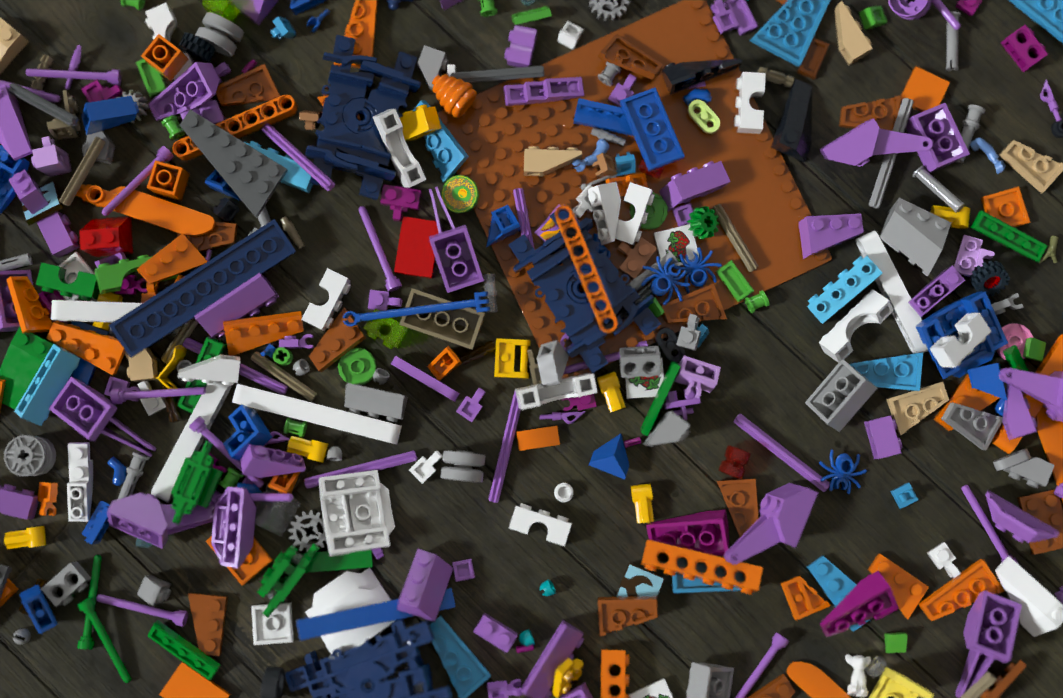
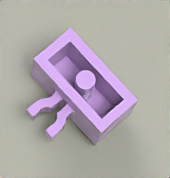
M49 136L41 138L44 147L32 150L33 156L31 160L33 166L49 177L72 172L68 153L57 147L54 139H50Z
M683 356L679 362L680 369L674 382L688 386L685 390V395H689L691 389L695 388V398L698 399L701 396L702 390L711 393L717 385L721 367Z

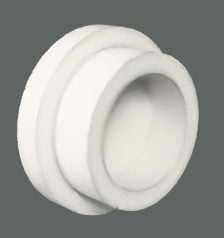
M560 483L556 486L554 495L558 501L567 502L573 497V488L567 483Z

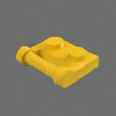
M496 338L494 377L529 379V373H527V350L531 345V340ZM515 346H521L520 372H514Z

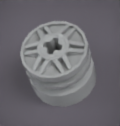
M21 435L12 439L7 444L4 451V461L6 467L18 476H41L53 468L56 461V450L54 445L44 437Z

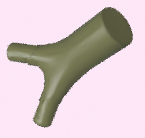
M1051 236L1048 249L1038 263L1043 262L1048 257L1052 258L1053 263H1057L1056 247L1059 237Z

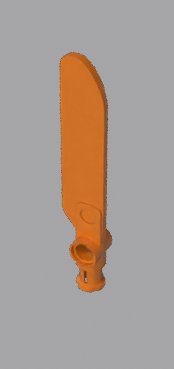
M82 184L76 196L97 207L105 208L125 187L121 186L107 191L96 185ZM137 190L131 192L113 210L179 234L183 233L186 236L207 234L215 226V220L210 215ZM98 193H101L100 198L95 200V196Z
M1042 406L1035 417L1036 429L1048 462L1055 465L1052 474L1056 485L1059 486L1060 483H1063V422L1051 420L1046 415V409Z
M792 662L787 667L789 678L811 698H851L822 670L812 664Z

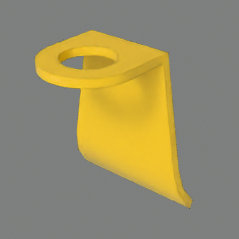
M183 345L174 347L172 359L157 377L168 389H177L176 385L167 376L185 357L187 349Z

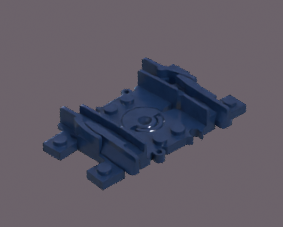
M336 35L333 54L324 52L322 60L340 63L341 66L331 65L328 78L329 85L322 87V94L328 97L324 100L322 117L318 119L317 123L323 124L324 130H316L315 133L318 136L317 145L307 146L305 156L314 159L313 164L330 179L332 169L356 173V175L362 176L363 181L359 195L377 200L383 179L392 181L396 172L378 166L379 164L388 166L391 154L388 153L373 116L388 109H396L399 118L403 117L398 112V108H406L405 100L408 96V91L415 93L421 85V82L411 79L417 57L399 51L395 67H385L378 64L375 57L353 55L355 39ZM352 63L361 65L358 72L350 73ZM374 76L381 78L378 88L371 90L368 99L365 98L366 87L371 88ZM362 114L364 120H358L357 115ZM311 176V178H310V183H311V184L320 185V184Z
M561 211L558 217L561 220H566L569 217V213ZM554 212L550 215V218L558 227ZM584 218L579 222L576 219L615 316L621 308L629 315L624 323L619 315L616 317L617 327L612 334L616 336L634 322L643 334L647 336L661 325L648 308L654 302L653 295L651 294L637 306L633 304L640 296L635 288L625 285L629 282L630 277L627 274L619 277V271L607 257V251L601 254L596 251V247L600 245V242H595L592 239L593 236L588 232L593 228L592 220ZM574 229L566 231V236L569 238H574L577 235ZM561 232L545 241L543 246L536 250L525 234L508 244L519 261L513 267L514 272L517 273L532 263L534 267L528 270L527 274L533 284L540 287L535 291L536 297L542 298L545 295V302L556 317L555 323L558 321L565 323V328L561 332L566 333L572 342L566 348L568 355L573 358L580 354L591 373L607 365L608 361L598 347L605 343L603 337L608 334L602 332L601 329L599 330L586 293L579 290V286L582 283ZM576 247L573 253L576 256H581L584 254V250L581 247ZM583 265L580 268L583 274H589L592 271L589 265ZM590 283L588 290L595 293L599 290V286L596 283ZM596 302L595 305L600 311L606 309L605 302ZM605 319L603 321L606 325L604 327L605 329L613 328V321L609 323L611 319Z
M399 619L392 623L393 633L384 637L381 635L375 636L377 639L376 645H373L368 638L364 644L348 649L345 653L342 648H337L333 650L332 655L321 660L318 659L316 651L305 655V666L284 673L291 692L308 686L313 698H452L449 686L432 690V675L429 663L424 664L420 657L417 646L435 640L428 620L406 628L404 620ZM408 661L409 669L400 671L398 673L399 677L388 680L387 676L395 673L398 665ZM366 682H370V683H371V688H370V689H367V688H366V686H365V683H366ZM422 682L424 691L415 693V685Z

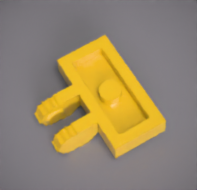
M568 658L556 669L552 691L553 696L560 698L563 694H567L572 687L571 680H578L582 675V660L575 659L572 661Z

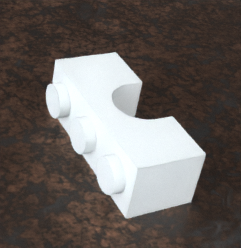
M742 72L740 78H737L736 89H739V96L736 97L735 107L738 108V115H735L734 125L738 127L737 133L760 134L763 130L764 110L753 109L750 106L749 99L763 96L766 73Z
M629 183L624 201L633 204L636 213L633 219L629 221L618 219L615 239L632 245L635 244V241L639 242L642 231H639L641 224L646 223L649 214L646 213L647 206L652 205L655 197L652 194V189Z
M327 268L319 286L328 291L329 300L322 306L309 303L301 320L323 331L326 328L329 329L334 321L332 317L335 311L338 312L342 306L341 299L343 295H347L351 288L350 280Z
M980 312L966 314L954 325L959 333L958 340L955 336L941 337L930 348L941 367H957L965 356L971 354L978 344L985 341L986 336L991 330Z
M522 503L520 506L515 507L509 529L528 534L529 528L533 523L542 522L548 528L546 541L565 546L571 528V523L568 522L569 518L560 515L554 518L550 516V512L539 509V512L531 510L532 506Z

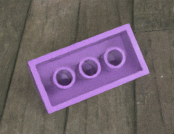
M258 273L194 317L212 338L216 339L218 337V339H221L225 336L223 321L245 319L249 316L252 318L261 312L259 309L265 305L269 307L274 304L279 295L269 280L261 273Z
M562 620L522 685L521 693L531 698H549L553 691L551 686L554 683L556 669L568 658L570 660L573 659V650L575 647L579 648L584 641V638H582L583 632Z

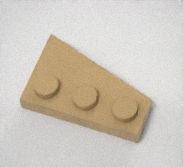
M1015 140L1011 141L999 154L1003 160L1040 193H1043L1063 171L1062 162L1058 163L1047 155H1040L1034 149Z
M939 382L920 388V391H911L886 400L892 418L896 422L898 435L901 436L912 426L919 423L920 420L946 403L949 398L944 383Z

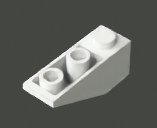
M617 182L601 184L587 189L601 245L615 241L621 204Z
M218 355L179 369L178 378L188 382L199 379L203 383L220 381L224 385H233V383H238L240 356Z

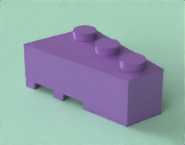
M861 214L807 216L798 222L803 259L851 240L864 232Z
M4 484V487L0 486L1 514L22 519H34L39 503L38 496L34 495L35 491L28 489L18 491L16 486Z

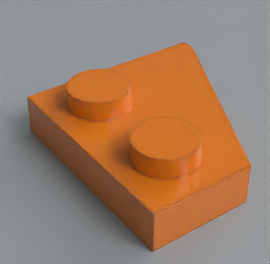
M796 576L780 583L794 620H799L830 607V604L817 594L818 592L810 587L801 576Z

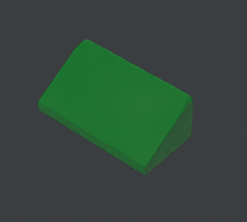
M1016 345L1003 350L1010 368L1029 372Z

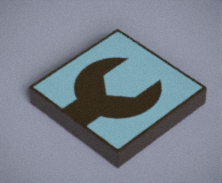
M55 181L40 187L49 204L32 215L21 202L25 222L28 225H32L63 209V204L59 201L61 197Z
M628 563L615 597H658L665 578Z

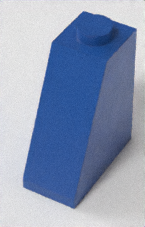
M132 96L85 103L81 118L86 135L134 121L137 113H139L137 102H133Z

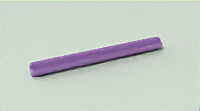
M270 124L262 127V131L327 191H331L334 188L335 183Z
M186 338L183 347L200 354L203 344ZM240 363V375L281 395H285L288 386Z
M515 391L489 495V501L494 503L499 502L521 411Z
M742 414L737 415L734 419V423L822 492L829 488L830 483L827 480L821 482L823 477L745 416Z
M410 451L304 479L305 487L319 486L320 477L382 470L417 460V455L415 451Z

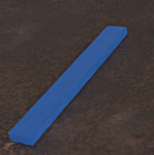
M452 588L446 589L439 611L455 608ZM399 599L305 618L296 622L300 640L413 617L414 615L397 610Z

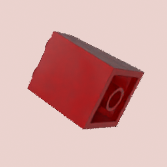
M129 216L92 219L79 231L80 249L94 257L112 256L120 252H124L125 255L133 254L131 217Z

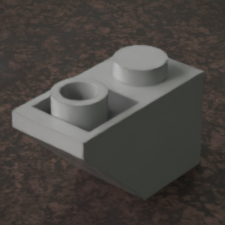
M424 45L418 65L430 91L433 92L434 85L432 81L437 75L441 76L442 70H446L448 59L446 52Z
M103 130L87 135L86 143L82 147L83 156H85L94 138L97 136L105 140L106 143L96 162L111 164L115 145L106 132Z
M558 340L541 344L537 356L541 382L544 388L561 383L569 358L568 353Z
M1031 457L1003 471L1008 472V476L1013 479L1026 480L1027 485L1038 488L1039 486L1047 485L1055 465L1038 457Z
M147 575L144 577L137 595L150 605L162 603L171 594L169 589L171 583L155 576Z

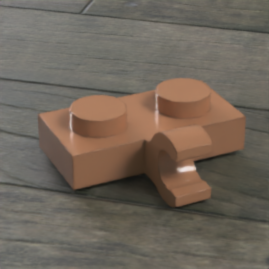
M642 237L633 249L622 241L617 250L628 257L619 269L632 279H635L657 248Z

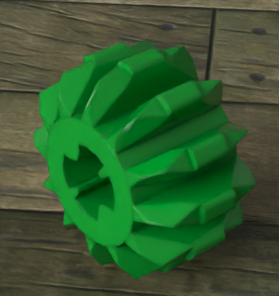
M703 206L695 208L693 212L688 214L691 220L687 221L691 226L688 230L693 231L692 236H698L699 239L714 236V233L718 231L716 226L721 224L717 222L719 215H714L715 209Z

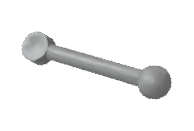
M617 174L604 176L588 184L584 183L581 185V190H584L587 185L593 186L606 179L616 178Z

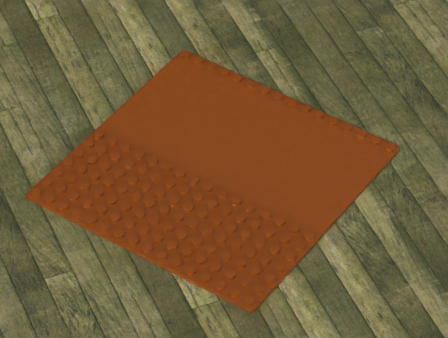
M682 0L540 66L544 67L543 77L512 79L477 94L472 105L459 118L447 114L444 110L437 113L440 120L469 156L456 172L458 175L470 177L477 184L479 199L474 210L487 238L492 218L491 212L509 205L519 222L513 190L523 188L534 248L536 250L543 246L544 242L534 232L558 204H565L572 210L579 204L576 198L583 191L581 190V185L584 183L588 184L602 177L595 174L600 171V167L595 168L592 165H586L582 172H578L574 168L577 166H574L572 163L544 176H524L525 149H529L530 146H537L540 149L548 150V147H558L559 150H567V148L574 147L582 151L581 160L592 155L599 140L597 136L591 135L593 127L573 123L578 98L616 106L608 101V98L618 83L624 85L629 74H632L636 77V81L630 89L634 92V95L656 87L685 157L663 167L648 171L634 136L608 131L626 140L624 146L608 142L609 149L606 154L612 156L614 165L617 154L626 156V152H629L635 156L636 173L616 176V178L645 173L648 188L661 196L659 191L671 181L672 176L678 173L685 175L688 170L695 167L701 169L704 164L711 161L714 163L721 161L731 181L723 188L703 197L694 198L689 203H691L693 210L703 206L712 209L717 204H721L758 264V268L752 272L748 271L720 224L716 226L718 231L711 238L699 239L698 236H694L697 248H701L702 260L705 259L711 250L713 251L711 257L705 263H720L723 267L732 260L754 291L747 296L751 298L759 294L761 290L765 292L832 259L828 249L803 259L798 222L807 216H811L781 153L770 148L774 138L765 120L763 119V130L760 134L737 133L738 127L734 125L735 115H738V108L735 107L736 97L739 96V89H736L737 78H740L742 74L740 69L738 68L707 80L704 87L684 89L670 95L662 71L670 63L734 59L723 35L720 34L713 20L714 16L706 0ZM618 34L663 64L653 80L620 67L621 72L617 73L614 77L612 86H608L597 77L605 69L607 61L597 57L609 41ZM551 78H582L583 97L506 106L503 89L505 85H521L525 82L544 81ZM694 89H707L711 93L712 100L706 104L720 119V127L713 134L705 133L688 115L689 105L685 104L682 97ZM750 98V106L755 110H759L754 98ZM695 108L694 112L696 114H699L700 109ZM708 122L707 126L711 128L713 124ZM604 180V181H602V182H600V183H597V184L593 185L592 187L597 186V185H601V184H606V180ZM625 196L620 197L621 204L618 219L629 221L631 220V203L624 201ZM684 203L678 204L675 208H677V207H679V206H682V205H685V204H684ZM586 210L581 218L576 217L580 221L584 218L591 219L593 228L589 230V234L592 236L594 233L598 234L593 211L588 212ZM671 210L668 211L664 223L653 230L640 228L639 231H642V238L657 248L654 233L676 228L678 225ZM521 231L492 244L491 247L538 347L540 348L541 344L556 340L560 343L561 338L565 334L561 332L565 328V323L563 321L555 323L556 317L546 304L545 295L542 298L536 297L535 291L540 287L535 286L527 274V271L534 267L531 263L517 273L513 270V267L519 261L508 244L521 237ZM615 239L614 242L604 246L611 252L609 260L617 268L619 277H621L625 273L619 268L628 256L617 250L622 241ZM635 241V244H634V245L629 244V243H626V244L629 245V246L633 249V248L635 247V245L637 244V242ZM657 249L645 266L651 267L657 262L656 257L659 256ZM707 266L715 274L717 282L714 283L712 276L707 272V282L701 287L714 283L724 310L745 301L742 299L740 302H737L716 274V271L721 267ZM671 268L673 273H677V269ZM642 269V270L640 271V273L638 274V276H639L641 273H643L646 269ZM685 276L678 280V282L685 283ZM688 278V283H690V286H688L690 292L701 288L694 286ZM580 285L579 290L585 292L583 286ZM646 285L639 289L637 293H639ZM676 285L681 295L687 294L685 286ZM674 288L670 300L678 297ZM669 291L663 296L652 295L659 304H662L667 299ZM662 314L657 318L661 325L647 336L632 322L616 336L612 333L608 334L604 338L605 343L598 348L605 356L619 352V348L635 347L638 342L645 340L649 346L656 342L655 333L659 328L667 327L674 333H677L681 330V327L687 328L688 322L667 323ZM662 334L661 338H666L667 334ZM570 339L564 340L565 348L572 344ZM580 354L573 358L569 356L566 366L580 363L584 360ZM587 368L565 374L562 378L591 373V371Z

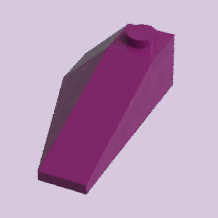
M726 510L705 511L646 524L648 538L651 541L714 556L725 555V552L729 549V526Z
M876 571L861 580L820 625L825 636L829 637L848 630L851 625L858 623L861 626L866 623V620L872 618L875 620L882 619L899 608L890 585L880 572Z

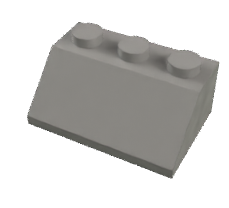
M842 359L805 404L827 425L840 432L875 392L877 387Z
M347 383L344 407L349 408L348 412L360 414V411L368 412L367 416L379 418V415L387 416L386 420L397 422L398 419L403 420L408 397Z
M672 411L664 414L643 445L652 446L684 440L690 432L688 430L690 425Z
M692 662L687 698H730L734 668Z

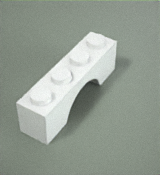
M167 3L145 11L148 17L145 21L149 29H153L155 34L152 36L153 40L160 34L170 42L171 34L178 24ZM188 53L184 54L189 60L173 78L174 80L194 64L193 59Z
M388 109L373 116L388 153L391 154L390 158L403 187L410 188L425 181L426 178L419 162L414 158L406 144L403 135V125L396 109Z
M872 289L855 307L850 309L849 313L842 320L836 323L835 327L828 334L822 337L819 344L824 353L838 363L842 359L844 360L853 351L850 342L853 332L861 325L867 323L881 324L894 311L890 300Z
M590 372L562 378L561 383L555 386L544 388L542 383L515 389L518 406L521 410L541 406L555 400L598 393L594 374Z

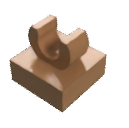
M299 112V120H306L305 130L315 129V121L322 117V112Z
M604 153L596 156L598 161L592 164L595 168L600 167V171L595 173L596 176L602 177L605 174L613 176L617 174L612 156Z

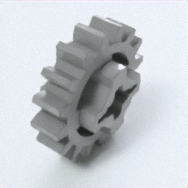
M592 0L589 2V7H593V14L598 13V19L604 16V21H607L608 17L614 21L615 16L620 19L622 16L621 12L626 13L629 1L622 0L621 5L618 6L617 2L619 0H612V2L609 0H599L598 3L597 0Z
M310 510L309 515H306L303 511L301 518L296 515L297 521L290 522L294 527L293 529H288L289 532L293 533L289 539H295L293 546L299 544L300 551L303 548H306V551H308L312 545L307 544L309 540L314 538L319 540L315 543L317 546L324 547L322 542L326 541L323 518H319L320 512L315 516L312 510ZM312 518L311 522L306 525L300 523L304 519ZM318 522H320L323 527V534L318 532L316 526ZM310 526H313V531L318 536L310 535L307 537L306 532L301 527L310 528ZM297 529L302 532L303 538L301 541L297 537Z

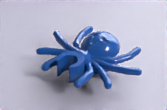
M698 247L699 258L694 251L695 257L692 260L688 259L687 254L684 260L683 255L680 254V260L686 267L676 265L672 267L677 270L687 271L685 283H688L689 278L694 286L701 287L707 282V272L712 276L714 283L717 282L715 274L707 266L722 267V264L705 263L711 257L713 251L711 250L705 259L702 260V251ZM686 286V287H685L686 292L689 293V292H690L689 287Z
M659 256L656 257L660 271L649 266H643V269L657 274L647 277L641 283V286L655 278L651 283L653 294L663 296L669 291L663 305L670 301L673 288L679 300L683 301L676 285L686 287L690 286V283L676 281L684 277L687 271L684 270L680 274L681 269H679L677 273H673L671 268L675 264L668 267L673 258L667 260L664 270Z
M831 449L829 457L833 469L826 466L822 461L819 462L823 468L833 473L821 479V482L833 477L830 483V491L833 490V487L838 489L841 482V490L847 489V494H850V480L858 488H861L860 484L851 477L867 472L865 469L860 472L851 473L855 471L859 464V454H857L854 464L848 454L842 453L836 457L834 465V450Z

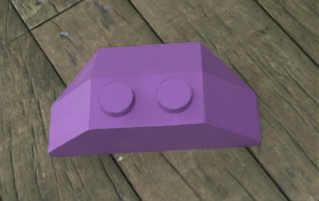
M227 487L214 505L211 543L216 555L220 559L221 566L240 568L253 547L256 506L247 488Z
M987 490L985 495L993 522L996 523L995 527L1003 532H1006V530L1014 534L1012 537L1022 543L1024 541L1031 543L1059 536L1060 533L1055 528Z

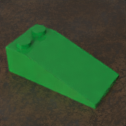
M19 327L0 367V379L6 380L2 399L3 404L14 410L16 409L52 345L55 343L37 333H22L21 327Z

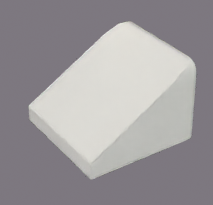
M567 21L560 31L557 41L570 49H574L584 29Z

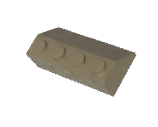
M412 288L405 308L448 303L451 301ZM463 308L402 316L399 325L473 350L486 313H477L475 309Z

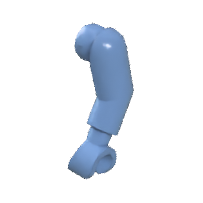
M976 138L974 141H971L970 145L974 151L980 148L986 153L988 159L995 165L997 174L1003 172L1005 164L1002 160L999 161V156L989 143L982 138Z
M599 139L592 155L585 157L583 160H574L572 164L577 166L574 167L576 171L582 172L586 165L590 166L598 161L596 156L601 153L606 154L609 149V143L604 139Z

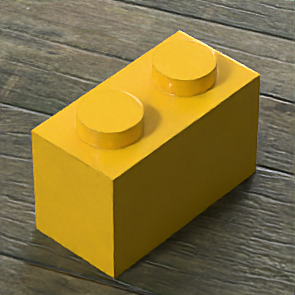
M421 105L416 107V111L402 113L403 117H400L405 141L416 140L442 129L436 107Z

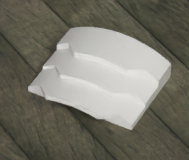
M378 470L319 478L322 517L330 557L390 546L389 535L395 528L389 489L380 483Z
M370 567L362 573L346 571L314 593L312 607L305 613L310 618L391 601V598ZM394 621L320 637L331 655L333 650L337 648H342L345 653L348 649L362 645L366 639L372 638Z

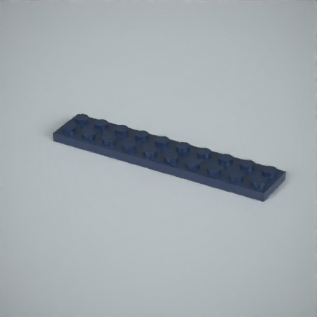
M274 219L114 321L109 327L129 357L133 358L194 319L195 315L258 273L263 274L296 253V250Z

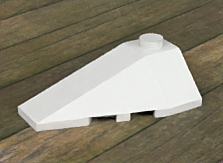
M1008 556L995 572L1010 600L1022 605L1019 623L1033 637L1057 629L1063 623V605Z

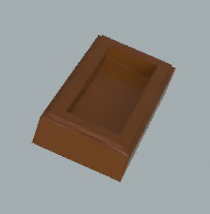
M813 37L797 73L815 79L830 44Z

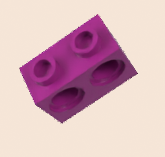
M1023 25L1001 42L1023 73L1048 55L1045 46L1038 42L1034 32L1026 25ZM1017 37H1020L1023 40V43H1020L1017 40ZM1028 52L1033 53L1034 58H1031Z

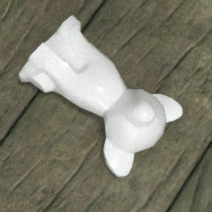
M847 654L845 655V660L854 668L851 683L848 685V695L866 697L868 690L866 688L864 669L870 664L871 658L869 656L863 657L862 655L852 657Z

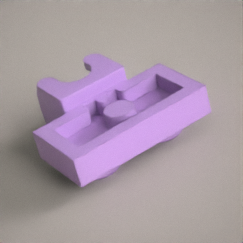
M964 235L954 268L959 274L970 277L973 274L972 271L977 270L976 267L978 265L980 267L983 266V259H992L995 253L980 249L983 240Z

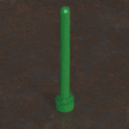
M99 554L94 556L88 598L92 597L95 603L102 557ZM87 613L83 636L78 640L77 648L92 650L94 648L93 637H91L93 624Z
M92 597L83 600L77 604L80 611H83L84 614L87 613L121 678L125 683H129L131 677L94 610L95 601Z

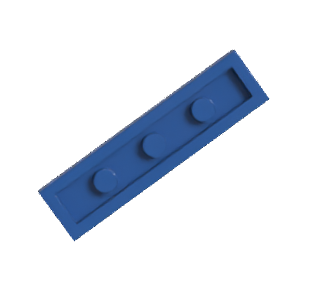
M578 98L573 123L633 136L622 107Z

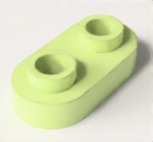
M694 100L690 103L688 107L690 118L705 133H715L720 127L719 117L702 100ZM695 108L700 109L699 114H696L694 112ZM711 122L713 127H708L707 123Z

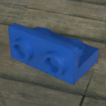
M105 501L99 502L82 532V535L87 537L85 541L91 545L99 544L109 527L107 510L110 504Z

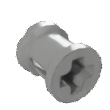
M606 62L605 69L597 77L602 83L612 86V81L616 74L621 72V68Z

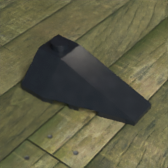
M728 59L680 62L678 64L670 63L664 67L662 76L670 95L738 69L741 67L742 60Z
M794 79L770 148L805 162L811 147L812 86Z

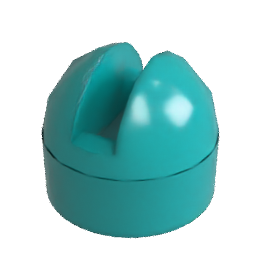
M549 579L540 585V591L543 589L545 591L542 593L543 596L549 597L556 593L555 587Z
M530 629L520 634L519 641L522 645L530 646L535 644Z

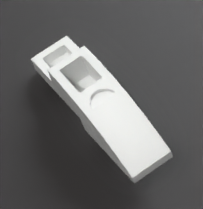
M90 442L68 443L69 522H88L93 493V460H90Z

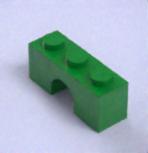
M41 262L36 285L42 287L41 291L53 293L54 290L61 291L60 295L71 298L74 294L84 301L98 299L100 291L94 274L79 271L77 279L73 283L67 284L65 281L67 269Z

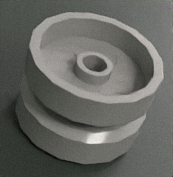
M207 12L202 20L205 27H199L195 36L214 46L216 52L232 57L237 49L234 42L241 41L244 31L224 17Z
M456 450V452L443 451V461L445 463H453L454 467H443L441 469V478L483 482L484 473L481 470H472V466H484L486 455Z

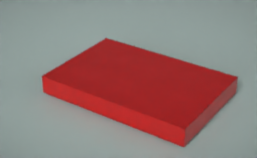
M403 216L394 273L432 279L435 255L429 237L439 234L436 221Z

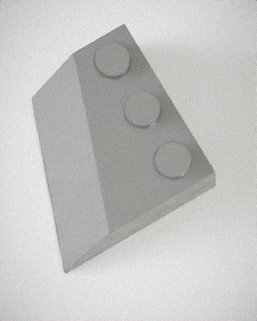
M898 198L888 213L880 238L895 251L906 255L912 265L917 264L923 269L922 273L928 276L943 249L951 222Z

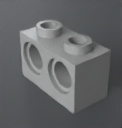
M658 346L619 348L621 378L660 376V352Z
M77 561L71 562L42 587L41 590L56 607L60 605L66 606L74 599L72 596L76 592L80 593L89 586L87 583L91 580V577ZM73 574L78 576L77 584L72 581ZM59 587L63 589L62 597L57 593Z

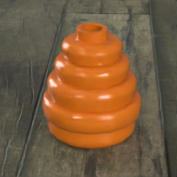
M444 74L442 76L437 75L432 81L434 85L432 91L436 93V98L440 100V106L444 107V111L449 115H453V117L459 118L477 96L473 86L460 78L456 79L454 76L449 77V75Z

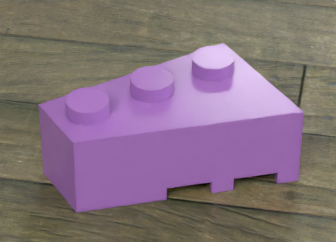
M711 161L704 164L701 169L695 167L688 170L685 175L678 173L672 176L671 181L659 192L667 204L668 211H671L678 204H687L694 198L703 197L717 191L731 181L722 162L714 163Z

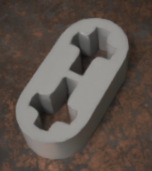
M1026 448L994 460L993 464L996 471L1026 461L1031 456Z

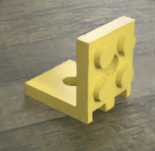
M886 667L869 698H888L890 696L894 698H917L918 695L922 698H932L933 694Z

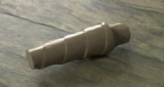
M284 216L280 219L283 228L299 249L303 248L304 243L294 224L289 221L287 216Z

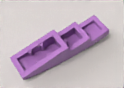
M581 77L551 78L544 81L525 82L521 85H505L503 87L506 106L552 102L584 96Z

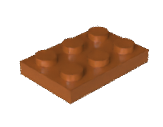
M1055 489L1017 497L1020 509L1055 528L1060 533L1055 538L1029 543L1033 555L1063 548V509L1060 498L1054 494Z

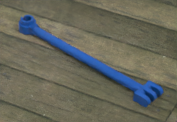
M488 292L474 293L475 299L362 314L348 311L343 315V318L348 319L349 316L353 315L355 321L352 323L349 320L343 322L345 325L352 327L362 321L476 307L477 313L490 311V307L482 308V304H488L489 299L481 300V296H488Z

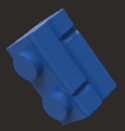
M35 585L20 593L22 603L39 634L58 624L39 585Z

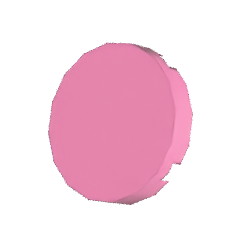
M1007 324L1001 327L1008 344L996 350L998 355L1006 360L1003 350L1016 345L1022 358L1025 359L1023 353L1026 339L1033 338L1030 330L1021 324Z

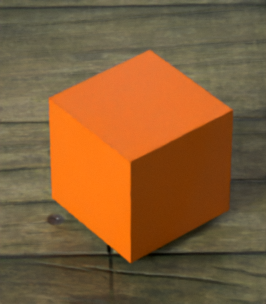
M160 34L156 36L141 55L150 66L170 81L173 80L189 60L180 49Z
M155 161L147 188L155 194L182 201L190 174L181 167Z

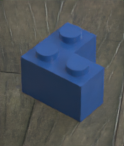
M241 404L228 417L236 432L223 445L231 458L240 461L249 444L264 446L273 437L256 410Z

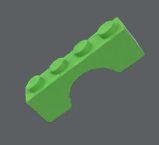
M142 255L132 261L122 259L117 264L103 263L98 265V268H95V276L100 294L120 291L124 278L133 272H137V268L151 257L149 255ZM179 274L174 275V276H172V277H170V278H167V279H165V280H162V281L175 279V278L178 277Z

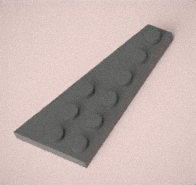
M189 110L180 124L181 128L252 214L258 218L288 170L199 114Z

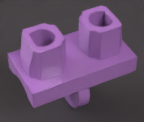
M694 388L691 389L689 395H685L686 389H684L685 400L678 401L676 391L668 392L665 398L664 409L680 407V410H675L674 414L677 416L681 415L683 420H687V414L694 412L693 408L686 409L685 406L701 403L700 397L699 399L695 398L696 392Z

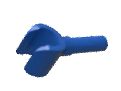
M326 9L317 18L311 17L306 27L314 25L312 32H316L322 19L330 13L329 10Z
M269 343L265 350L261 352V356L268 355L273 358L276 348Z

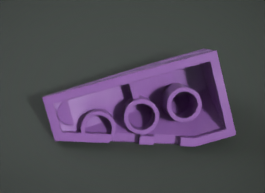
M195 62L148 105L156 120L200 107L215 95L220 79L212 63Z
M6 84L0 86V144L16 161L33 152L17 98L9 92Z

